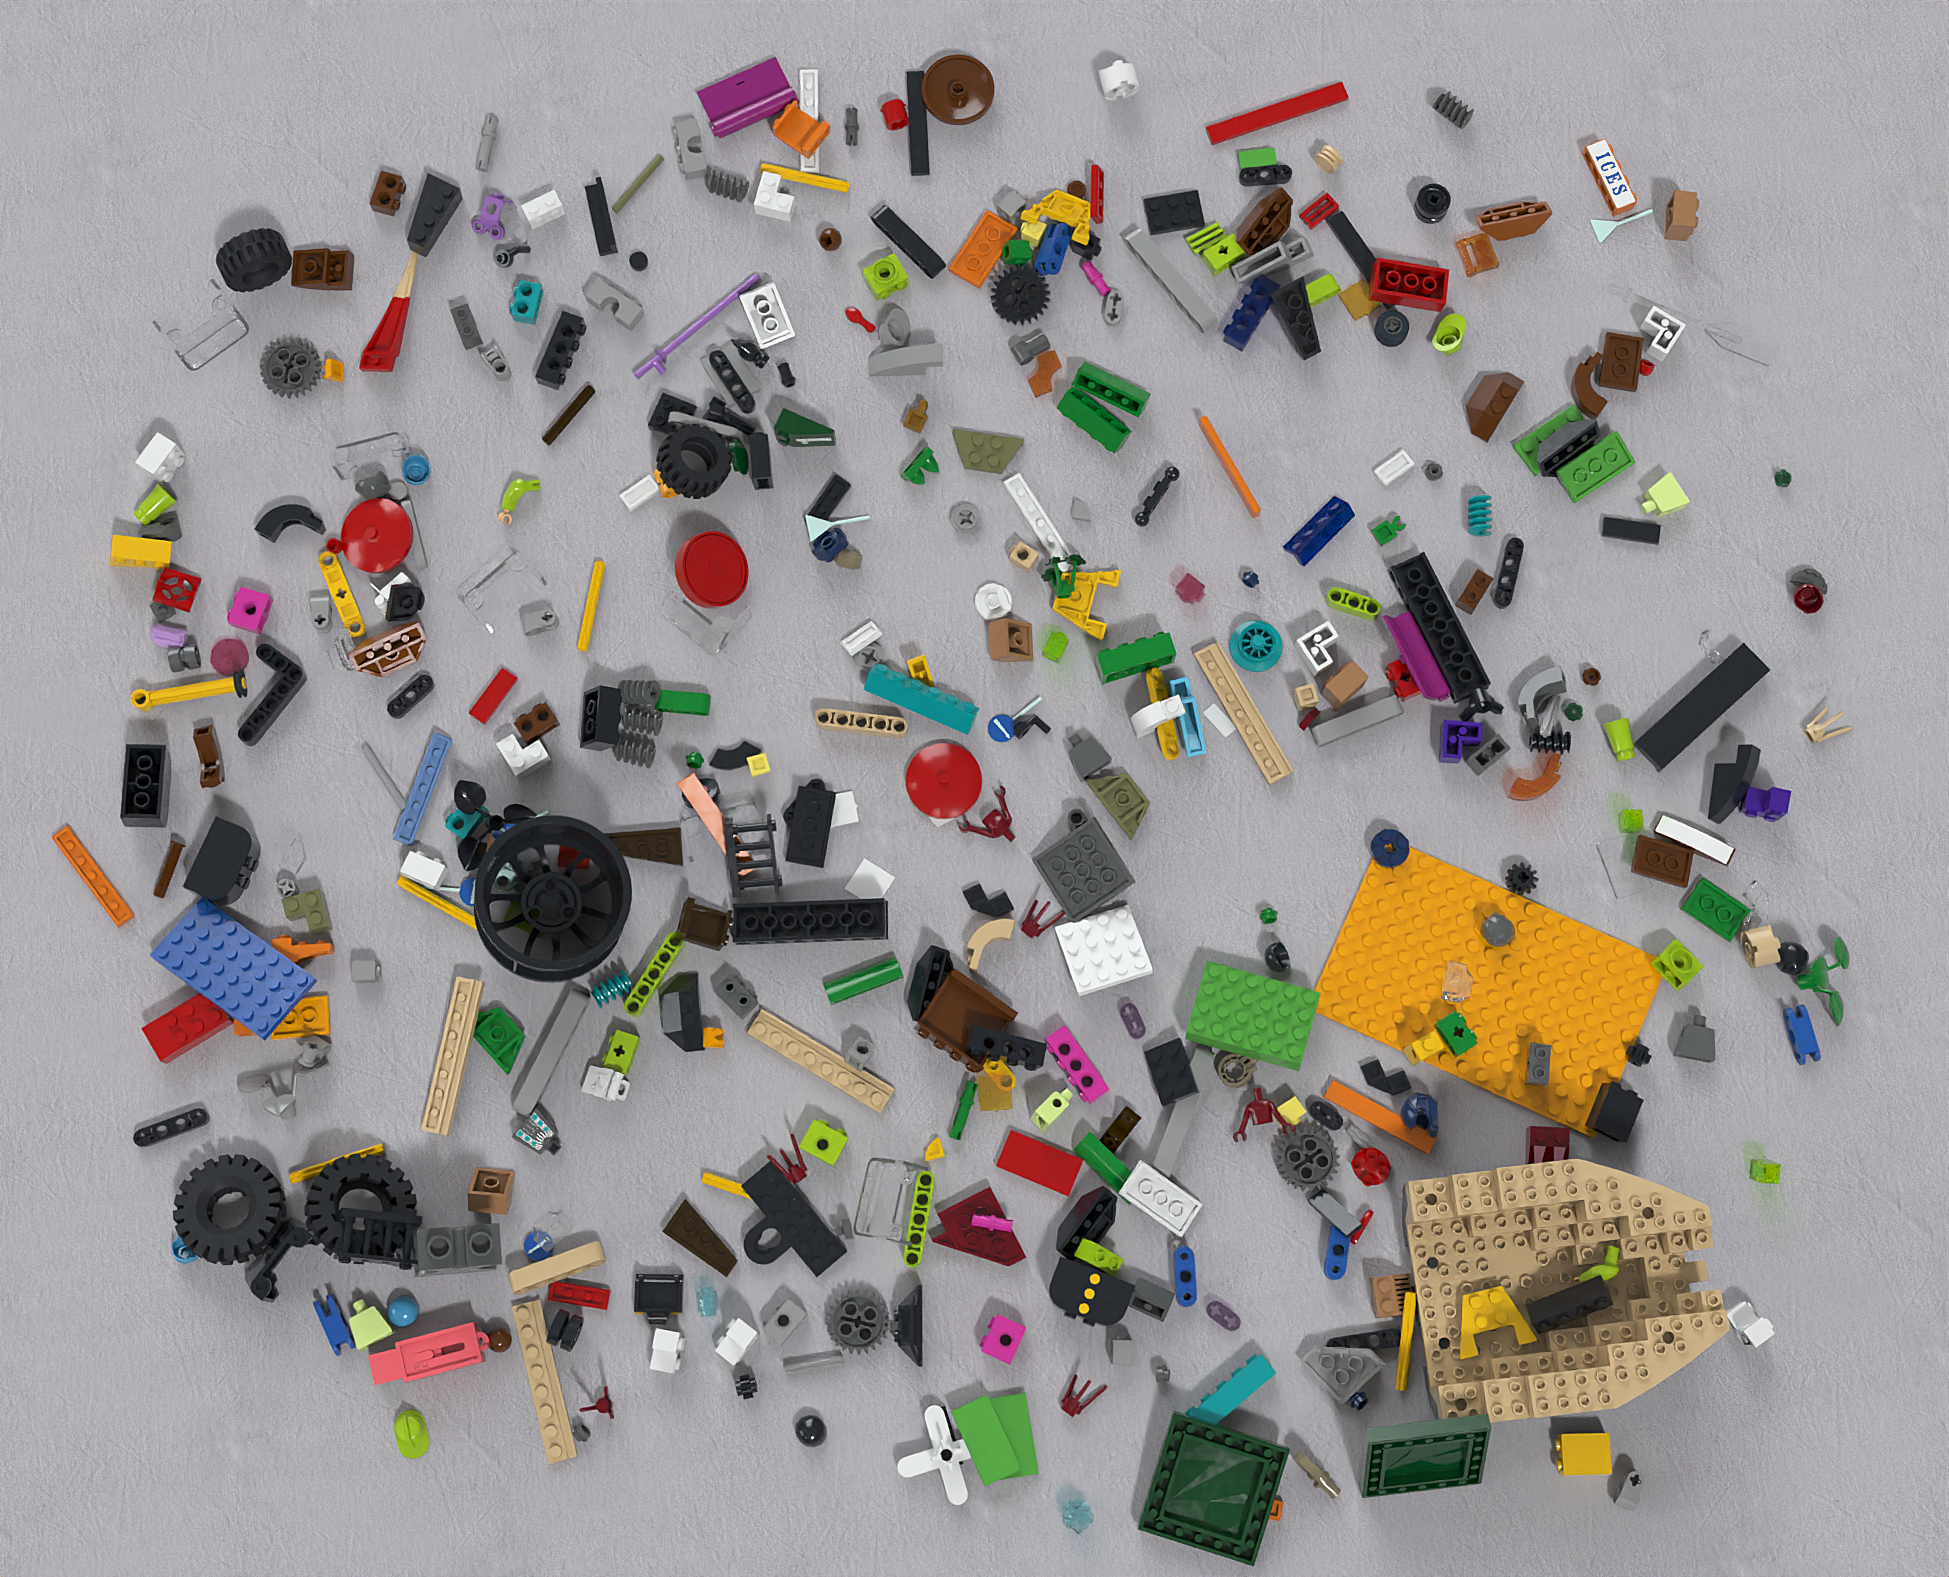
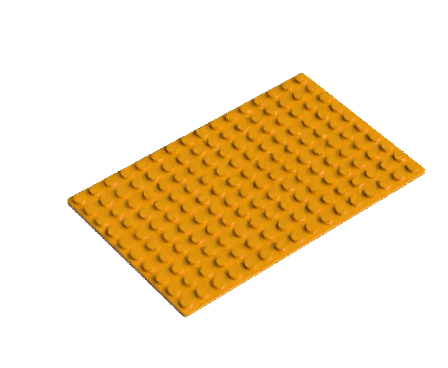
M1389 844V846L1385 845L1387 853L1395 852L1392 844ZM1409 847L1407 859L1397 867L1384 868L1372 859L1314 990L1321 992L1315 1013L1401 1052L1411 1043L1435 1030L1445 1049L1423 1060V1062L1586 1136L1596 1137L1598 1132L1586 1127L1585 1124L1601 1084L1610 1083L1611 1081L1618 1083L1629 1058L1625 1053L1629 1046H1634L1662 979V976L1650 964L1656 956L1515 893L1513 894L1506 889L1412 847ZM1493 913L1505 916L1515 927L1513 941L1504 947L1490 945L1481 934L1482 923ZM1455 1010L1458 1014L1461 1013L1466 1020V1027L1469 1030H1473L1477 1036L1476 1041L1478 1043L1457 1058L1453 1056L1433 1026ZM1459 1030L1453 1033L1455 1037L1461 1034ZM1531 1043L1551 1045L1549 1082L1544 1087L1524 1084L1527 1046Z

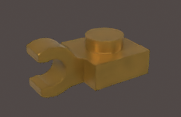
M921 399L916 410L910 409L903 427L921 434L928 419V416L924 414L929 406L927 401Z

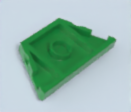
M497 1007L489 1012L478 1013L473 1037L501 1069L509 1075L526 1035L500 1007Z

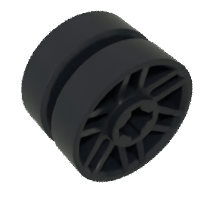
M1434 183L1421 188L1414 204V212L1417 218L1427 224H1435L1442 221L1451 203L1450 193L1444 186Z
M560 1309L552 1322L546 1343L557 1346L560 1343L561 1349L571 1352L580 1335L584 1318L574 1314L570 1319V1312Z

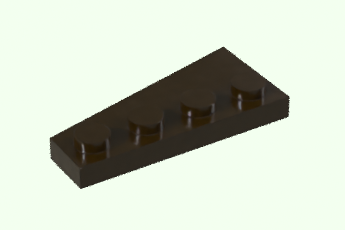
M681 828L604 833L616 845L623 857L683 867Z
M685 1199L662 1232L725 1277H728L738 1263V1260Z

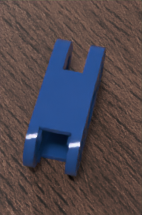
M1060 223L1047 226L1035 262L1036 273L1040 271L1041 276L1059 273L1071 238V228L1068 224Z
M1804 1004L1796 1006L1797 1018L1792 1008L1783 1009L1784 1021L1798 1064L1805 1065L1806 1054H1810L1815 1062L1820 1061V1050L1806 1006Z
M1332 1225L1329 1229L1324 1274L1330 1280H1338L1346 1272L1350 1238L1344 1237ZM1334 1245L1341 1246L1342 1254L1340 1256L1333 1253ZM1332 1267L1337 1268V1273L1332 1272Z
M1183 1246L1178 1248L1173 1256L1176 1301L1180 1306L1190 1307L1197 1300L1195 1256L1191 1248ZM1182 1253L1187 1255L1186 1260L1181 1259ZM1186 1271L1190 1274L1189 1282L1181 1281V1272ZM1185 1293L1190 1296L1188 1301L1183 1298Z
M331 1293L326 1295L330 1310L326 1311L320 1299L314 1301L313 1305L336 1356L342 1354L340 1345L347 1342L350 1348L353 1349L356 1348V1343L334 1294Z

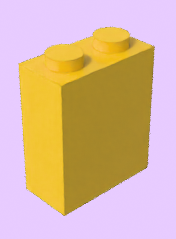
M1609 1433L1557 1434L1555 1449L1558 1451L1559 1459H1556V1469L1560 1471V1475L1612 1474Z

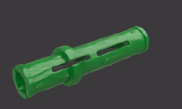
M966 1081L963 1095L959 1098L960 1104L949 1135L950 1138L961 1141L971 1106L974 1105L973 1100L979 1084Z

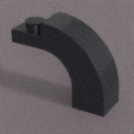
M286 504L267 512L260 519L254 530L258 535L275 543L281 532L291 525H303L321 535L324 534L326 528L322 524L323 521L313 516L314 513L310 508L298 504Z

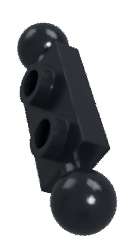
M1176 467L1166 469L1163 480H1158L1155 484L1153 495H1148L1145 499L1143 512H1139L1135 516V523L1138 526L1144 527L1149 523V516L1170 487V483L1179 478L1180 472Z

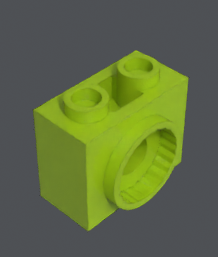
M895 253L877 260L874 264L862 270V276L876 301L887 299L891 296V293L897 290L902 291L909 285V277ZM883 273L889 274L887 278H882L880 275Z
M1677 939L1667 945L1650 963L1677 992L1688 984L1704 967Z
M814 1119L801 1141L799 1149L835 1167L849 1141V1138L846 1137L847 1133L839 1128H836V1130L829 1128L830 1124L822 1119L818 1121ZM826 1140L828 1142L827 1149H818L819 1141Z

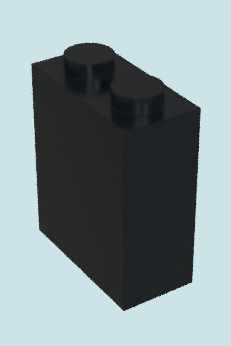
M763 432L753 433V435H749L752 479L755 490L772 489L774 485L768 434Z
M1617 1082L1602 1083L1585 1126L1616 1142L1627 1143L1644 1100L1638 1097V1093L1629 1089L1627 1091L1622 1089V1085Z

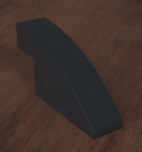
M1753 744L1738 745L1736 763H1715L1708 819L1710 821L1721 824L1741 802L1755 776L1761 749Z

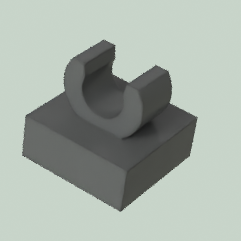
M157 602L149 605L159 623L176 615L173 607Z
M849 1218L841 1220L843 1226L833 1228L835 1237L845 1234L846 1240L854 1239Z

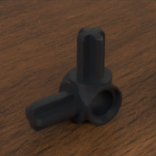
M1478 688L1472 691L1469 706L1459 715V718L1467 722L1476 713H1486L1488 711L1500 715L1503 713L1504 707L1494 701V698L1488 695L1484 688Z

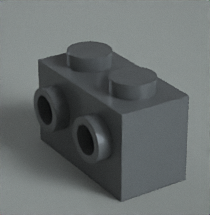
M730 974L713 991L743 1020L759 1004L756 1000L758 996L751 989L747 991L743 987L745 983L737 975L733 977Z
M1139 1277L1128 1306L1163 1322L1175 1293Z

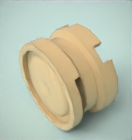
M1324 145L1321 148V152H1318L1314 157L1317 165L1329 174L1335 173L1337 167L1343 164V158L1339 157L1340 153L1329 145Z

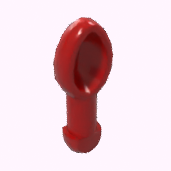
M847 308L845 310L849 321L856 324L859 323L869 333L875 331L874 324L865 320L858 309Z
M1368 1210L1364 1213L1360 1220L1362 1228L1351 1236V1244L1356 1245L1371 1220L1374 1211Z

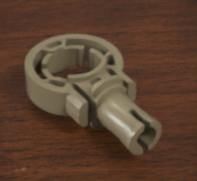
M1229 1054L1219 1063V1077L1230 1088L1243 1087L1251 1079L1252 1073L1258 1070L1256 1063L1260 1060L1239 1054ZM1232 1063H1237L1244 1068L1242 1076L1237 1078L1238 1083H1235L1233 1078L1227 1076L1226 1067H1224V1073H1222L1224 1064L1228 1067Z
M1298 1451L1292 1459L1307 1473L1311 1480L1315 1481L1314 1487H1321L1332 1499L1337 1497L1341 1489L1329 1479V1472H1322L1321 1468L1315 1465L1302 1452Z

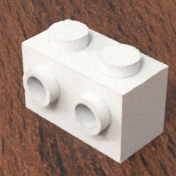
M555 190L521 205L532 230L565 214Z
M410 851L400 872L404 877L438 891L448 869L444 865L445 863L439 859L434 858V860H431L420 851L416 853Z

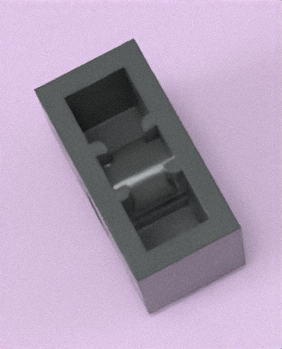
M468 303L450 309L465 349L468 350L482 345L483 341Z
M1497 734L1471 755L1466 764L1477 776H1480L1511 748Z
M1531 1043L1527 1046L1525 1085L1542 1087L1548 1085L1551 1045Z

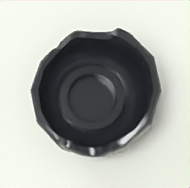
M1277 942L1267 947L1264 960L1270 970L1279 973L1290 967V958L1282 942Z
M804 1416L797 1422L795 1427L796 1437L806 1447H817L826 1439L827 1427L817 1416Z

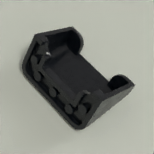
M295 1218L287 1219L281 1231L275 1233L274 1237L276 1240L271 1246H265L264 1252L254 1260L245 1273V1281L248 1287L261 1301L273 1303L279 1296L275 1290V1284L278 1280L270 1274L292 1246L296 1248H303L308 1244L317 1246L312 1239L313 1231H308L307 1226L300 1220Z

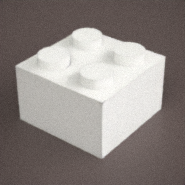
M157 432L135 463L146 475L164 486L166 482L171 480L176 468L183 464L185 455L174 442Z

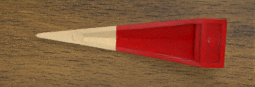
M413 251L389 307L363 351L359 369L363 372H393L396 357L400 355L419 254Z

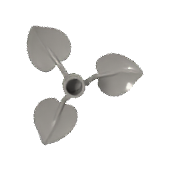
M319 1061L313 1067H306L302 1064L295 1066L293 1069L295 1074L292 1094L276 1096L270 1085L267 1084L272 1080L271 1077L264 1074L249 1077L237 1087L239 1091L244 1093L256 1092L263 1087L267 1088L272 1097L262 1103L263 1108L269 1113L281 1117L283 1120L291 1119L296 1116L294 1103L297 1102L296 1089L298 1077L310 1076L328 1066L329 1063Z

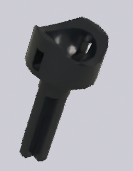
M715 396L709 403L710 409L706 411L703 419L716 423L721 420L748 436L753 435L755 427L725 411L726 402Z

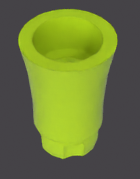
M158 483L133 514L144 525H148L165 510L177 503V500Z
M1629 718L1603 724L1613 753L1616 754L1617 761L1621 762L1635 758Z

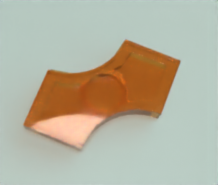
M1055 350L1037 357L1039 368L1036 374L1028 380L1035 398L1053 390L1051 379L1054 373L1062 368Z

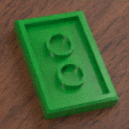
M1703 877L1680 909L1728 942H1731L1751 912L1749 908Z

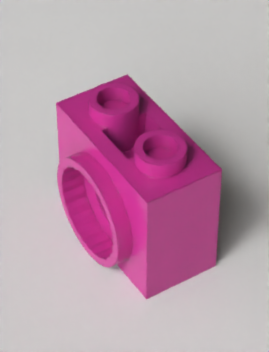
M240 587L239 591L234 595L233 608L228 611L227 622L232 627L261 635L264 624L268 619L273 599L267 594ZM256 608L254 614L248 615L250 609Z
M997 1314L996 1318L992 1316L988 1324V1328L991 1330L988 1336H983L979 1346L983 1347L981 1352L1010 1365L1027 1327ZM1002 1335H1009L1011 1344L1003 1346L1000 1343V1337Z

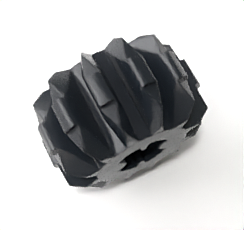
M1521 862L1519 867L1514 864L1512 869L1507 870L1510 876H1506L1505 880L1510 881L1507 884V888L1513 886V894L1517 890H1519L1520 896L1524 894V891L1530 894L1531 889L1537 887L1534 882H1537L1539 878L1533 877L1537 871L1533 870L1531 872L1532 866L1530 864L1525 868V864ZM1520 875H1522V879H1525L1523 883H1521V879H1518Z

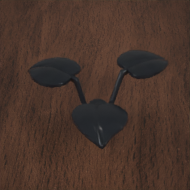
M459 780L454 790V801L457 808L465 814H471L476 809L479 813L486 816L485 826L488 829L478 840L473 837H467L459 843L457 853L464 870L471 871L479 867L487 849V843L481 842V840L491 833L492 830H500L504 822L505 824L516 825L536 817L537 814L524 805L510 804L503 810L505 819L499 815H490L478 807L483 805L486 800L484 788L475 782Z

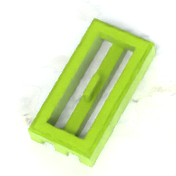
M1216 222L1186 238V242L1196 256L1209 245L1214 246L1219 243L1218 241L1226 234L1220 228L1219 222ZM1208 234L1207 236H1205V237H1203V238H1201V239H1199V240H1197V241H1195V242L1192 243V241H1194V240H1196V239H1198V238H1200V237H1202V236ZM1217 235H1220V237H1218V238H1216V239H1214V240L1208 242L1207 244H1205V245H1203V246H1201V247L1195 249V247L1198 246L1199 244H1201V243H1203V242H1206V241H1208L1209 239H1211V238H1213V237H1215V236H1217Z

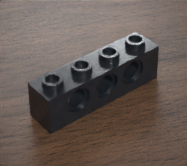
M562 311L535 375L538 384L555 390H559L560 385L563 386L566 380L565 373L567 369L571 368L573 363L572 356L574 352L578 351L580 337L584 336L587 329L584 318ZM566 333H573L571 337H565ZM560 349H566L565 353H558ZM554 365L560 366L557 370H551Z
M972 1025L967 1030L964 1051L970 1052L969 1055L981 1057L982 1055L988 1057L990 1061L998 1062L1002 1060L1006 1061V1064L1009 1066L1021 1065L1026 1070L1036 1071L1043 1067L1047 1044ZM984 1040L989 1042V1049L984 1046ZM1002 1045L1008 1048V1053L1003 1052ZM1021 1049L1025 1051L1026 1058L1021 1056Z

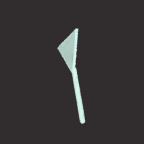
M1653 210L1645 211L1618 222L1590 219V223L1599 244H1601L1618 225L1651 214Z
M805 515L810 542L831 526L870 519V516L829 522Z

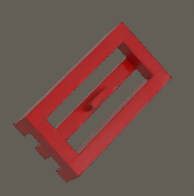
M1326 193L1299 215V218L1303 219L1305 225H1308L1309 229L1312 230L1335 212L1339 205ZM1324 201H1329L1319 210H1317L1314 214H1312L1309 218L1306 217L1310 212H1312L1315 208L1321 205ZM1333 205L1329 210H1327L1324 214H1322V215H1321L1319 218H1317L1314 222H1311L1314 218H1316L1319 214H1321V213H1322L1324 210H1326L1329 206Z

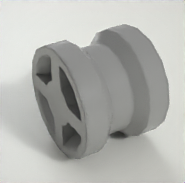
M282 879L278 882L276 891L284 899L298 895L299 888L292 880Z

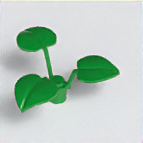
M1841 936L1835 940L1834 948L1838 959L1836 964L1828 967L1825 958L1822 956L1809 969L1811 973L1798 975L1800 990L1812 989L1813 992H1823L1830 995L1829 1001L1837 1022L1836 1026L1840 1025L1843 1018V1001L1838 991L1833 993V991L1826 989L1829 986L1828 971L1840 965L1843 969H1847L1849 966V952Z

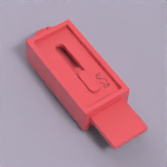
M471 1322L396 1342L395 1349L368 1356L374 1385L403 1378V1382L408 1383L486 1362L484 1351L489 1347V1337L486 1333L479 1332L476 1322Z

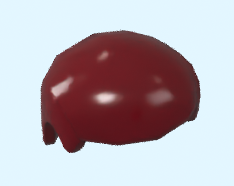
M1811 583L1800 585L1793 595L1795 606L1805 614L1816 613L1821 609L1824 602L1823 593L1820 588Z

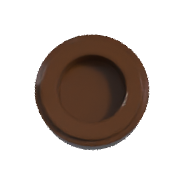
M1073 181L1068 185L1067 194L1080 199L1085 196L1086 188L1082 182Z

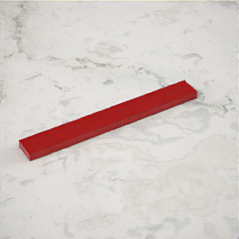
M1339 82L1207 126L1206 132L1211 145H1215L1347 101L1349 97L1343 82Z

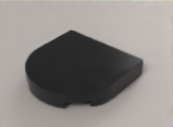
M411 583L391 585L385 619L388 622L413 618V615L418 610H421L424 605L425 596L421 589Z

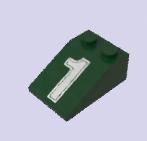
M783 408L774 426L776 440L783 446L810 447L835 446L836 444L835 430Z

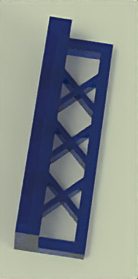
M1333 496L1283 546V549L1294 555L1300 565L1305 566L1355 516L1349 503ZM1335 504H1338V506L1335 509L1331 510V508ZM1326 517L1322 522H1318L1321 518ZM1313 530L1310 534L1305 535L1308 531ZM1300 543L1295 549L1292 548L1295 544Z

